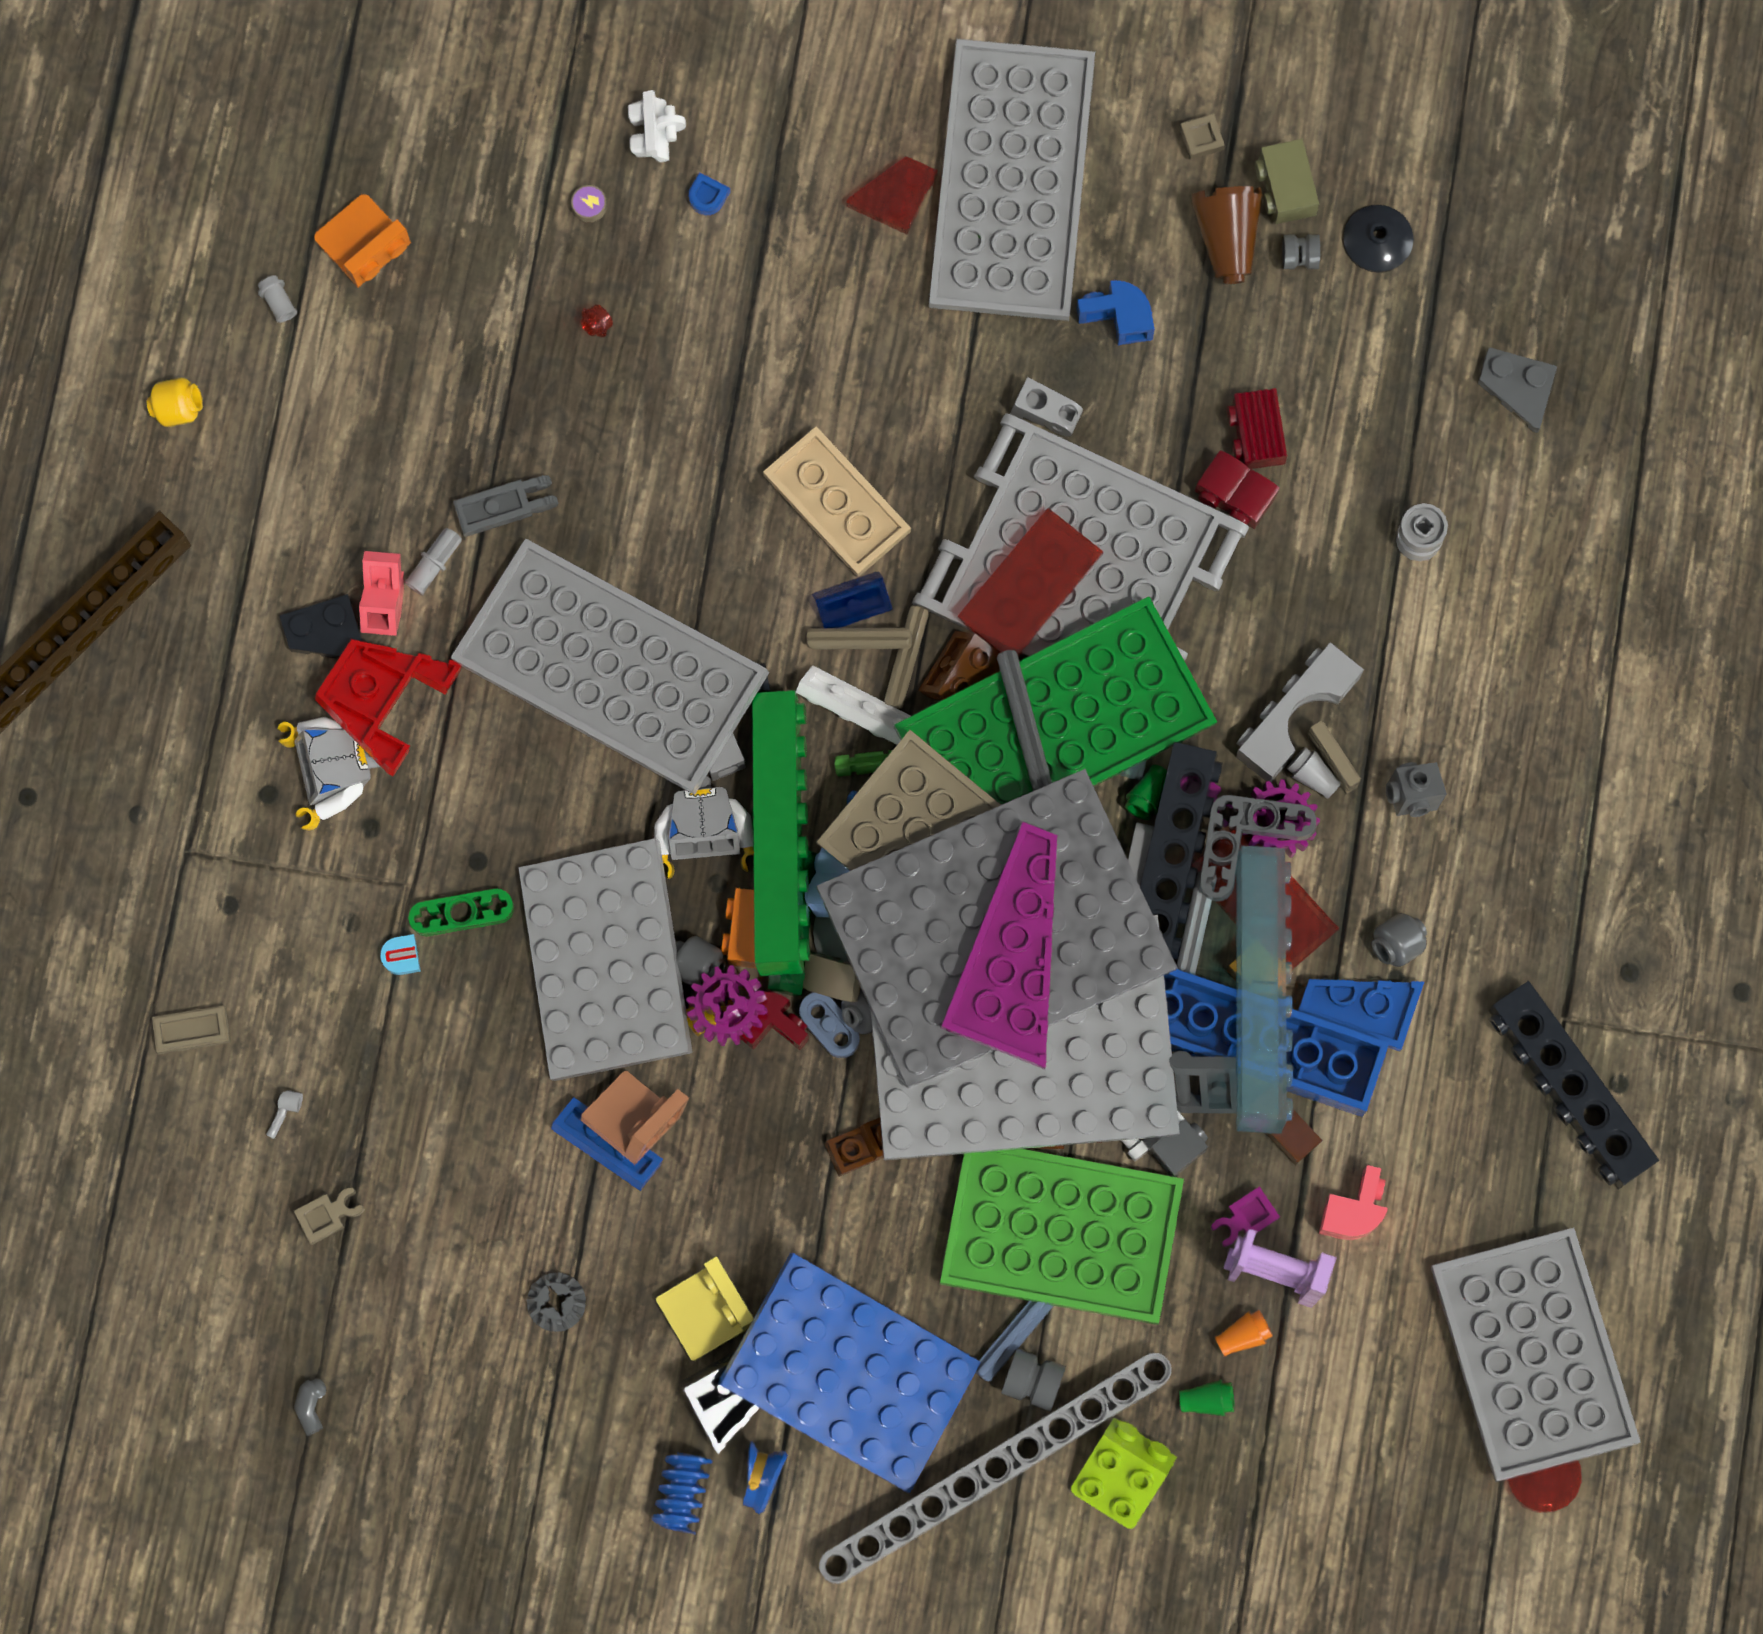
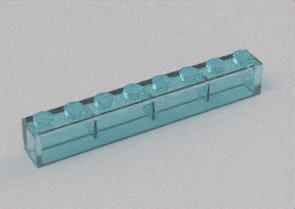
M1241 846L1236 870L1237 1131L1281 1134L1286 1121H1291L1293 1115V1100L1287 1099V1086L1291 1087L1293 1066L1292 1064H1287L1286 1052H1291L1293 1040L1292 1030H1286V1018H1290L1292 1013V996H1286V984L1291 983L1292 963L1286 962V950H1290L1292 941L1291 928H1286V917H1290L1291 895H1285V884H1289L1291 879V862H1285V848Z

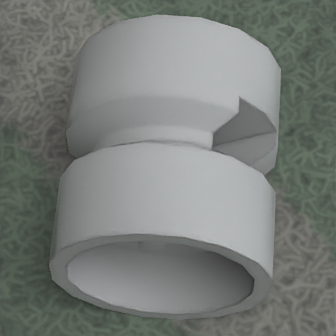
M1425 503L1414 505L1407 510L1396 535L1398 549L1405 557L1414 561H1425L1437 554L1445 539L1448 528L1446 516L1434 505Z

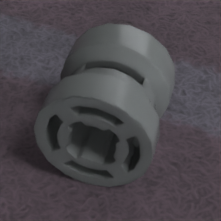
M1283 234V269H1295L1297 266H1305L1307 269H1319V234H1308L1305 238H1297L1294 234Z

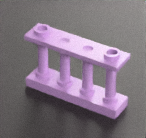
M1249 1229L1244 1237H1237L1234 1249L1230 1248L1224 1265V1269L1230 1271L1227 1280L1235 1282L1243 1271L1295 1288L1294 1292L1300 1294L1298 1304L1310 1308L1325 1294L1336 1257L1321 1253L1315 1261L1310 1260L1308 1263L1253 1245L1256 1234L1254 1230Z

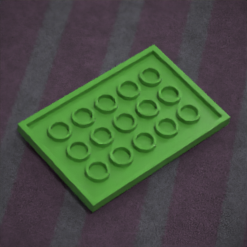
M1026 1149L966 1153L963 1156L940 1284L1158 1325L1184 1179Z

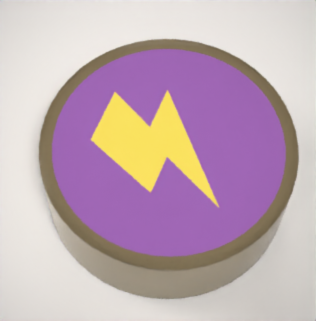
M585 185L578 188L571 199L573 213L579 220L584 222H595L601 219L607 209L605 194L600 188L593 185Z

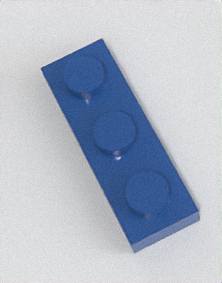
M573 1097L554 1120L551 1129L641 1191L661 1166L663 1159L649 1150L634 1165L580 1120L582 1113L588 1107Z

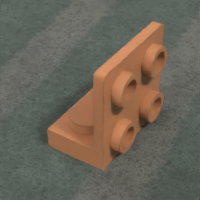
M623 1071L582 1113L580 1120L635 1165L680 1119L689 1097L677 1089L669 1099L665 1096L660 1098L628 1071Z

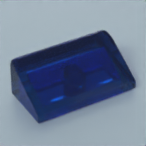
M879 571L812 594L824 628H841L893 610L884 579Z

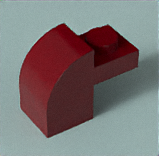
M764 992L767 999L759 1004L764 1005L768 1011L767 1014L758 1015V1019L762 1022L763 1026L761 1028L752 1026L750 1030L753 1037L749 1039L745 1034L739 1036L740 1040L754 1050L773 1028L798 1050H801L809 1041V1035L805 1032L807 1025L793 1013H790L788 1017L784 1015L791 1006L788 998L778 993Z

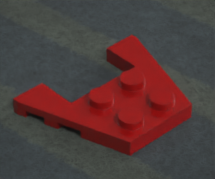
M351 639L317 691L315 701L393 777L409 753L410 745L379 728L412 678L446 695L460 673L462 665L454 660H449V663L432 660L430 655L418 653L417 656L398 653L396 648Z

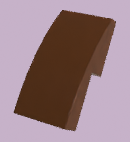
M880 1117L824 1143L839 1177L884 1158Z

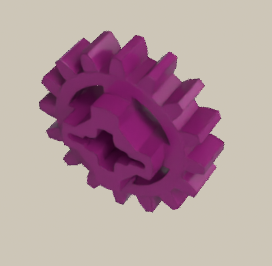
M1282 779L1278 783L1277 788H1274L1270 781H1266L1263 791L1255 787L1251 793L1252 798L1269 800L1281 798L1282 800L1277 802L1304 805L1313 810L1314 813L1318 808L1317 804H1307L1306 801L1311 795L1309 792L1300 795L1297 793L1299 784L1295 783L1291 789L1286 788L1285 780ZM1266 808L1258 810L1253 817L1254 822L1257 825L1258 822L1261 823L1262 827L1270 826L1275 819L1273 812ZM1280 811V815L1284 817L1282 824L1278 827L1280 830H1284V822L1295 824L1296 831H1302L1304 826H1310L1311 824L1305 821V815L1303 814L1301 816L1298 815L1297 820L1285 819L1287 811ZM1316 817V825L1318 826L1320 819ZM1315 832L1306 840L1279 841L1277 840L1279 838L1251 834L1253 837L1248 845L1252 847L1259 843L1262 846L1260 854L1263 856L1268 850H1272L1274 859H1279L1282 851H1285L1288 857L1292 858L1296 853V847L1301 851L1306 850L1308 847L1307 840L1313 841L1317 833Z
M734 965L729 966L727 973H722L717 966L714 969L715 976L710 978L706 973L701 974L704 981L702 986L692 984L691 987L697 995L696 997H687V1002L695 1009L690 1010L687 1014L690 1020L696 1021L693 1027L697 1033L705 1031L704 1038L706 1041L711 1042L717 1036L720 1046H725L727 1038H731L735 1045H739L740 1035L745 1034L746 1037L751 1039L753 1035L750 1028L752 1026L759 1028L763 1026L762 1022L758 1019V1015L767 1014L768 1010L759 1003L765 1001L767 997L764 991H757L761 984L757 978L750 980L748 970L744 969L737 975ZM738 986L743 987L749 993L750 1000L739 996ZM731 999L734 1005L727 1006L728 1000ZM721 1006H727L726 1011L723 1012ZM704 1012H708L709 1015H715L716 1026L706 1020Z

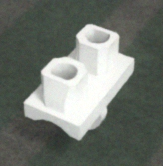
M653 90L643 92V100L628 105L631 123L635 126L644 125L645 133L631 136V152L637 157L652 156L658 162L669 161L668 142L677 140L676 132L685 129L686 119L675 115V106H666V101L656 98Z

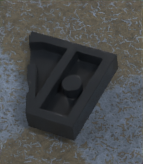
M348 594L279 615L291 652L302 654L315 653L320 654L322 657L336 658L341 656L351 639L363 642Z

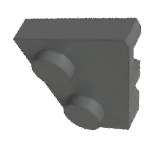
M1489 347L1478 384L1490 395L1498 397L1501 404L1511 413L1514 411L1529 424L1528 428L1531 431L1538 433L1557 366Z

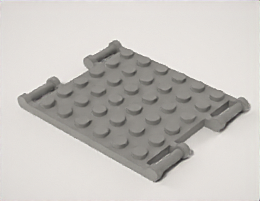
M1005 413L1000 423L1003 427L983 467H978L974 478L978 481L998 488L969 549L952 541L942 540L938 548L941 552L921 593H916L912 604L926 608L928 612L934 613L1010 650H1015L1025 657H1029L1150 596L1168 630L1192 580L1211 590L1219 591L1223 583L1221 577L1240 538L1245 537L1249 526L1018 417ZM1020 433L1024 437L1003 477L997 474L996 471L1014 434ZM1218 526L1228 532L1207 572L1199 568V565ZM953 558H957L962 563L943 602H938L934 600V597ZM1178 648L1185 661L1188 653Z

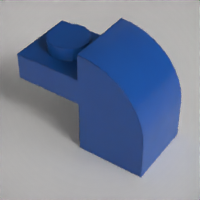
M1110 281L1109 295H1104L1102 292H1093L1083 296V299H1078L1077 316L1079 324L1114 319L1118 345L1153 340L1155 328L1150 303L1145 294L1133 284L1124 281Z

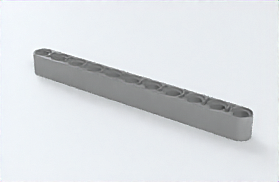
M1151 1353L1142 1357L828 1550L820 1560L819 1569L822 1576L832 1584L846 1582L1161 1388L1171 1375L1169 1360L1159 1353ZM1150 1361L1160 1363L1164 1369L1163 1378L1158 1381L1149 1380L1144 1374L1146 1363ZM1117 1381L1128 1382L1133 1389L1132 1397L1127 1400L1117 1399L1112 1392L1113 1384ZM1094 1400L1100 1405L1101 1415L1097 1419L1088 1420L1081 1414L1080 1407L1084 1401ZM1056 1419L1064 1420L1070 1428L1069 1435L1062 1440L1053 1438L1049 1432V1424ZM1031 1439L1037 1444L1038 1454L1034 1458L1025 1459L1018 1454L1017 1445L1021 1440ZM993 1458L1001 1459L1007 1467L1006 1474L998 1479L989 1477L985 1471L986 1463ZM960 1478L970 1479L975 1486L973 1495L968 1498L958 1497L953 1490L955 1481ZM935 1497L942 1502L943 1511L938 1517L929 1518L923 1514L921 1505L925 1499ZM896 1517H905L911 1523L910 1533L903 1538L895 1537L890 1532V1523ZM872 1536L879 1542V1550L875 1556L864 1557L858 1552V1543L863 1537ZM833 1556L843 1557L847 1562V1570L840 1577H832L826 1571V1563Z

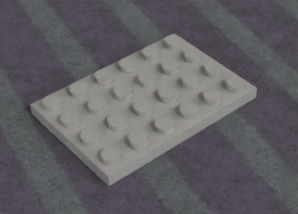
M654 838L519 867L550 1080L558 1081L693 1053L681 975L676 959L677 949L660 840Z
M1574 1228L1432 1265V1274L1495 1483L1640 1443Z

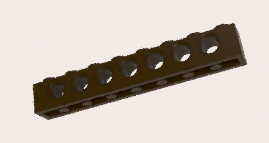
M160 510L0 666V734L192 546L185 534Z

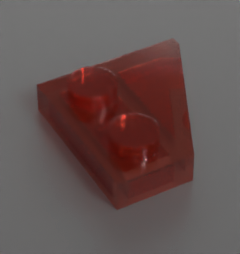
M905 156L850 196L846 205L858 213L907 235L937 177L938 170Z

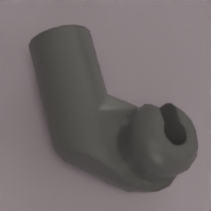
M320 1379L306 1380L302 1383L294 1403V1410L306 1436L323 1429L315 1411L318 1399L326 1394V1386Z

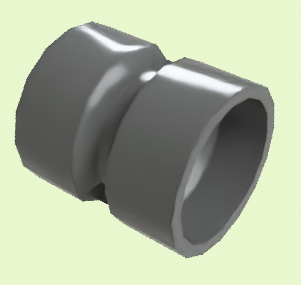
M1017 1348L1001 1394L1020 1401L1028 1396L1032 1405L1051 1411L1066 1366L1051 1360H1046L1039 1364L1037 1355Z

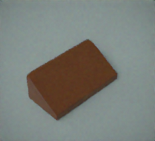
M1273 1087L1246 1110V1113L1295 1166L1323 1141Z

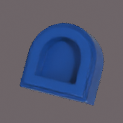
M699 172L689 190L690 205L694 211L701 215L715 214L725 203L731 192L730 188Z

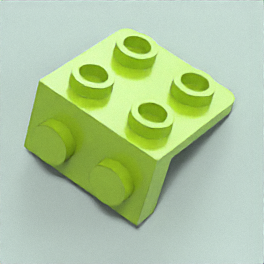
M1113 1418L1073 1483L1071 1491L1075 1496L1124 1527L1132 1529L1136 1526L1168 1475L1177 1456L1170 1453V1450L1162 1443L1151 1441L1141 1435L1130 1423L1121 1422Z

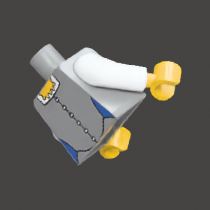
M327 717L299 722L297 727L288 722H282L278 726L280 732L291 731L288 738L280 739L279 742L287 748L296 746L309 805L316 804L313 810L300 808L296 812V817L298 818L306 813L311 815L310 823L302 826L301 829L314 830L319 825L320 818L325 820L345 810L362 794L363 787L371 777L369 769L381 767L336 721Z
M708 776L705 777L695 795L687 790L676 792L673 804L666 806L655 823L654 838L660 840L663 863L668 866V879H671L675 872L673 864L668 861V854H671L672 860L740 854V848H743L745 854L741 858V867L744 871L748 872L745 863L746 857L754 856V827L752 818L736 799L728 798L725 788H711V779Z

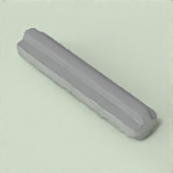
M1202 871L1197 873L1177 962L1178 970L1193 975L1196 973L1212 900L1204 895L1201 889ZM1216 875L1213 881L1208 880L1207 884L1212 885L1213 892L1217 880Z

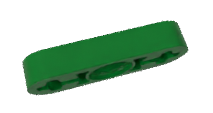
M490 889L419 902L411 908L408 919L412 929L417 934L428 937L505 923L513 915L514 903L506 891ZM494 898H499L502 903H507L506 907L501 908L500 915H495L493 910L489 909L482 911L483 919H478L479 912L474 901L481 900L480 904L482 907L493 905ZM459 903H466L472 909L470 918L465 922H457L451 916L453 907ZM445 906L444 914L449 923L448 925L442 926L443 921L441 918L431 920L429 923L430 927L424 928L421 922H416V919L422 917V911L428 910L431 916L441 915L439 907Z

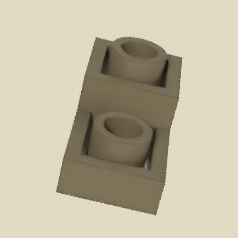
M810 951V959L805 961L804 989L848 1002H858V996L861 991V986L850 962L841 961L839 957Z

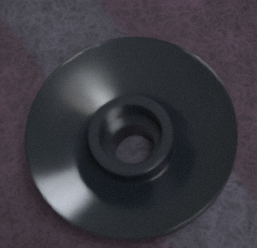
M1370 205L1358 210L1348 220L1343 234L1344 248L1352 262L1366 271L1375 273L1388 272L1402 265L1411 253L1414 240L1413 230L1407 218L1398 210L1385 205ZM1375 230H1382L1385 232L1386 237L1378 239L1374 236L1373 232Z

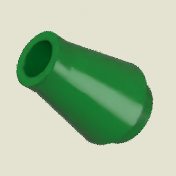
M1152 765L1144 777L1126 795L1127 802L1125 808L1128 812L1142 820H1150L1152 815L1158 813L1167 775L1165 768L1159 765Z
M1222 1379L1188 1390H1180L1182 1413L1194 1412L1226 1416L1227 1412H1234L1235 1403L1232 1382L1223 1383Z

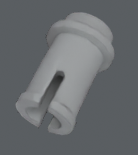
M274 275L262 280L258 284L260 289L258 294L261 298L266 299L276 321L282 323L293 318L297 314V310L292 305L283 288L285 286L284 281L279 280Z

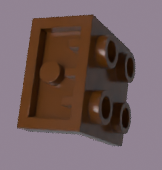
M955 631L922 683L919 691L928 698L944 700L1000 672L997 660L1000 652L975 633Z

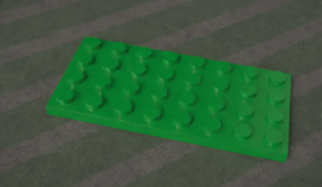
M1150 596L1019 661L1052 783L1085 769L1094 787L1173 747L1174 742L1181 743L1217 723L1214 714ZM1001 672L894 725L900 740L911 730L1000 805L1033 792Z

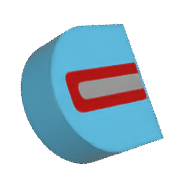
M414 934L392 938L383 945L380 955L381 961L389 972L396 975L421 972Z

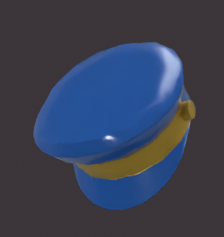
M753 1441L750 1442L748 1487L743 1506L753 1508L758 1514L764 1512L788 1457L785 1450L776 1451L768 1455L759 1452Z

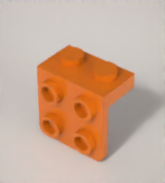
M366 194L357 197L318 230L314 236L316 243L358 288L366 281L373 279L383 266L400 256L407 246L411 244L406 228L397 219L392 222Z

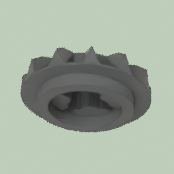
M560 1272L545 1274L532 1284L526 1299L528 1312L532 1320L542 1329L552 1332L565 1331L576 1325L583 1316L586 1307V1297L582 1286L573 1277ZM549 1288H552L553 1292H556L558 1296L571 1294L562 1302L563 1316H560V1313L553 1307L541 1309L550 1301Z

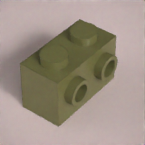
M1303 139L1261 147L1259 160L1255 161V170L1258 181L1265 182L1267 193H1263L1264 206L1267 214H1273L1275 225L1316 216L1319 201Z

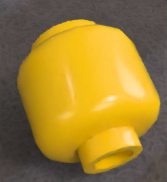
M175 378L156 383L152 388L151 397L147 398V409L150 416L156 418L165 427L193 422L203 406L202 395L198 386L192 384L186 378Z

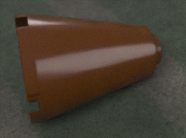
M1254 186L1215 188V192L1209 197H1205V190L1191 195L1192 205L1216 278L1223 279V283L1226 285L1244 283V276L1251 275L1262 198L1260 187L1254 189Z

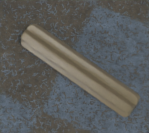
M913 605L910 607L905 628H909L912 632V645L909 649H898L884 699L887 705L897 709H901L904 705L929 615L928 610L920 606Z
M811 628L807 633V645L810 649H909L912 645V632L909 628Z

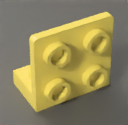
M717 1257L705 1263V1269L656 1298L658 1305L692 1361L698 1360L748 1330L754 1319Z

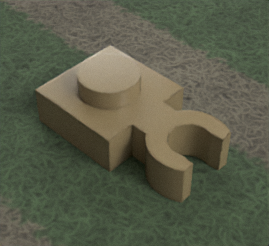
M344 1189L338 1195L337 1201L333 1203L330 1197L325 1194L294 1211L311 1245L344 1229L345 1227L340 1218L344 1216L357 1217L364 1212L365 1209L362 1205H358L353 1209H349L346 1206V1200L356 1194L355 1189Z

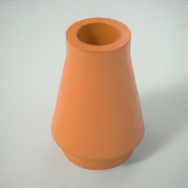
M1260 1310L1252 1314L1248 1311L1223 1333L1215 1336V1339L1223 1355L1227 1356L1231 1353L1266 1344L1265 1340L1273 1335Z

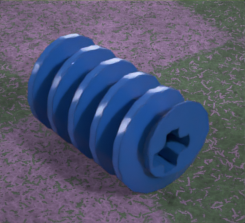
M684 1453L668 1455L665 1457V1462L674 1467V1469L663 1470L661 1476L670 1481V1484L658 1487V1491L667 1496V1498L655 1501V1506L664 1511V1513L652 1515L651 1520L666 1529L697 1534L689 1529L687 1525L697 1523L700 1518L691 1513V1509L703 1507V1503L695 1499L694 1494L706 1493V1488L698 1484L697 1481L698 1479L709 1478L710 1474L700 1467L704 1464H711L713 1460Z

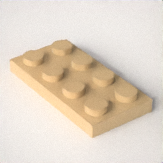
M817 426L763 471L764 477L857 577L862 575L911 532V527Z

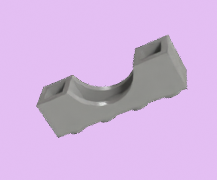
M1331 642L1324 650L1318 647L1305 662L1309 667L1301 677L1295 674L1282 689L1286 693L1278 704L1272 701L1259 716L1263 722L1255 731L1251 727L1248 728L1236 743L1240 746L1236 758L1264 781L1272 782L1294 755L1295 749L1288 734V720L1293 712L1300 706L1313 701H1327L1338 705L1361 678L1364 669Z

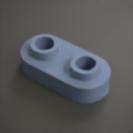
M818 993L807 995L800 1005V1017L807 1025L809 1031L830 1055L836 1058H846L854 1054L860 1042L859 1033L846 1025L842 1018V1010L831 997ZM822 1007L825 1010V1014L822 1018L816 1019L811 1015L812 1009ZM839 1034H844L849 1040L846 1045L838 1046L834 1042L835 1037Z

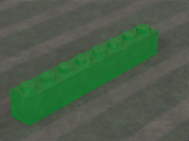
M795 690L757 693L752 700L755 965L760 976L804 973V961L810 959L808 938L803 939V926H809L808 904H803V892L809 891V879L807 870H802V858H808L807 836H802V824L808 823V810L806 802L801 803V791H807L806 769H801V758L807 757L806 737L801 736L800 728L801 724H806L805 703H799Z

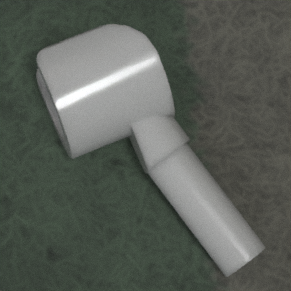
M285 1091L280 1095L277 1114L266 1134L267 1136L275 1139L287 1111L296 1113L300 1111L303 1100L302 1093Z

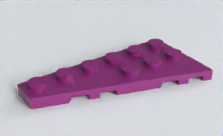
M1022 822L941 1029L1039 1068L1046 1069L1057 835Z

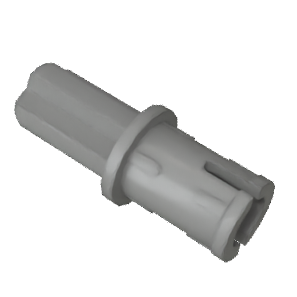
M445 528L428 552L421 553L423 558L404 583L416 593L424 595L439 571H445L444 564L460 544L462 538L455 531Z

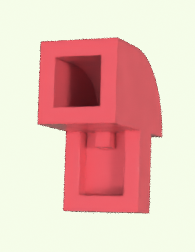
M365 551L362 560L364 589L359 605L361 633L396 636L404 593V571H401V556L396 553Z
M1369 1165L1364 1168L1357 1200L1333 1194L1327 1197L1319 1234L1343 1240H1355L1370 1234L1382 1222L1388 1208L1374 1205V1200L1381 1201L1385 1187V1179L1380 1178L1381 1168Z

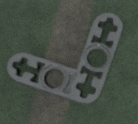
M1224 795L1217 798L1211 808L1201 874V889L1204 895L1210 900L1222 901L1232 894L1242 833L1297 841L1306 840L1315 833L1317 827L1316 816L1313 810L1299 804L1233 795ZM1226 805H1232L1233 811L1237 812L1238 815L1231 816L1229 831L1236 830V834L1225 830L1214 832L1215 827L1223 828V815L1218 813V810H1225ZM1260 809H1269L1275 816L1273 823L1268 827L1258 826L1253 820L1254 814ZM1280 811H1287L1285 819L1297 820L1298 814L1305 815V821L1311 824L1310 826H1304L1302 831H1296L1295 824L1284 822V830L1278 829L1280 825ZM1219 839H1227L1232 843L1233 851L1227 857H1217L1212 851L1213 844ZM1210 862L1219 866L1231 865L1230 870L1225 867L1222 869V880L1228 884L1227 887H1220L1219 892H1213L1212 885L1207 884L1208 880L1213 881L1216 874V866L1209 867Z

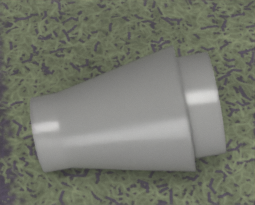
M1306 747L1303 748L1287 767V770L1292 773L1291 778L1322 794L1326 799L1341 785V782L1335 778L1315 750L1311 752Z

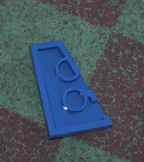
M1309 979L1298 1011L1390 1042L1388 1048L1400 1052L1424 982H1360L1353 980Z

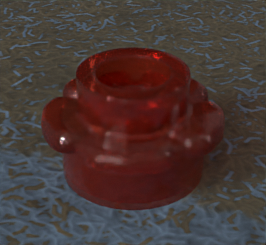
M594 304L588 309L584 308L581 312L583 318L581 319V326L590 336L594 337L597 335L603 338L607 335L608 329L613 326L609 313L598 304Z

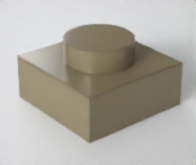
M1214 114L1181 123L1180 130L1190 160L1224 150L1225 144Z

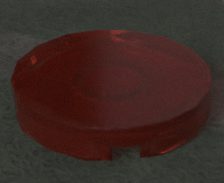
M1577 1460L1507 1479V1485L1514 1498L1524 1508L1536 1513H1554L1567 1507L1577 1496L1582 1483L1581 1465Z

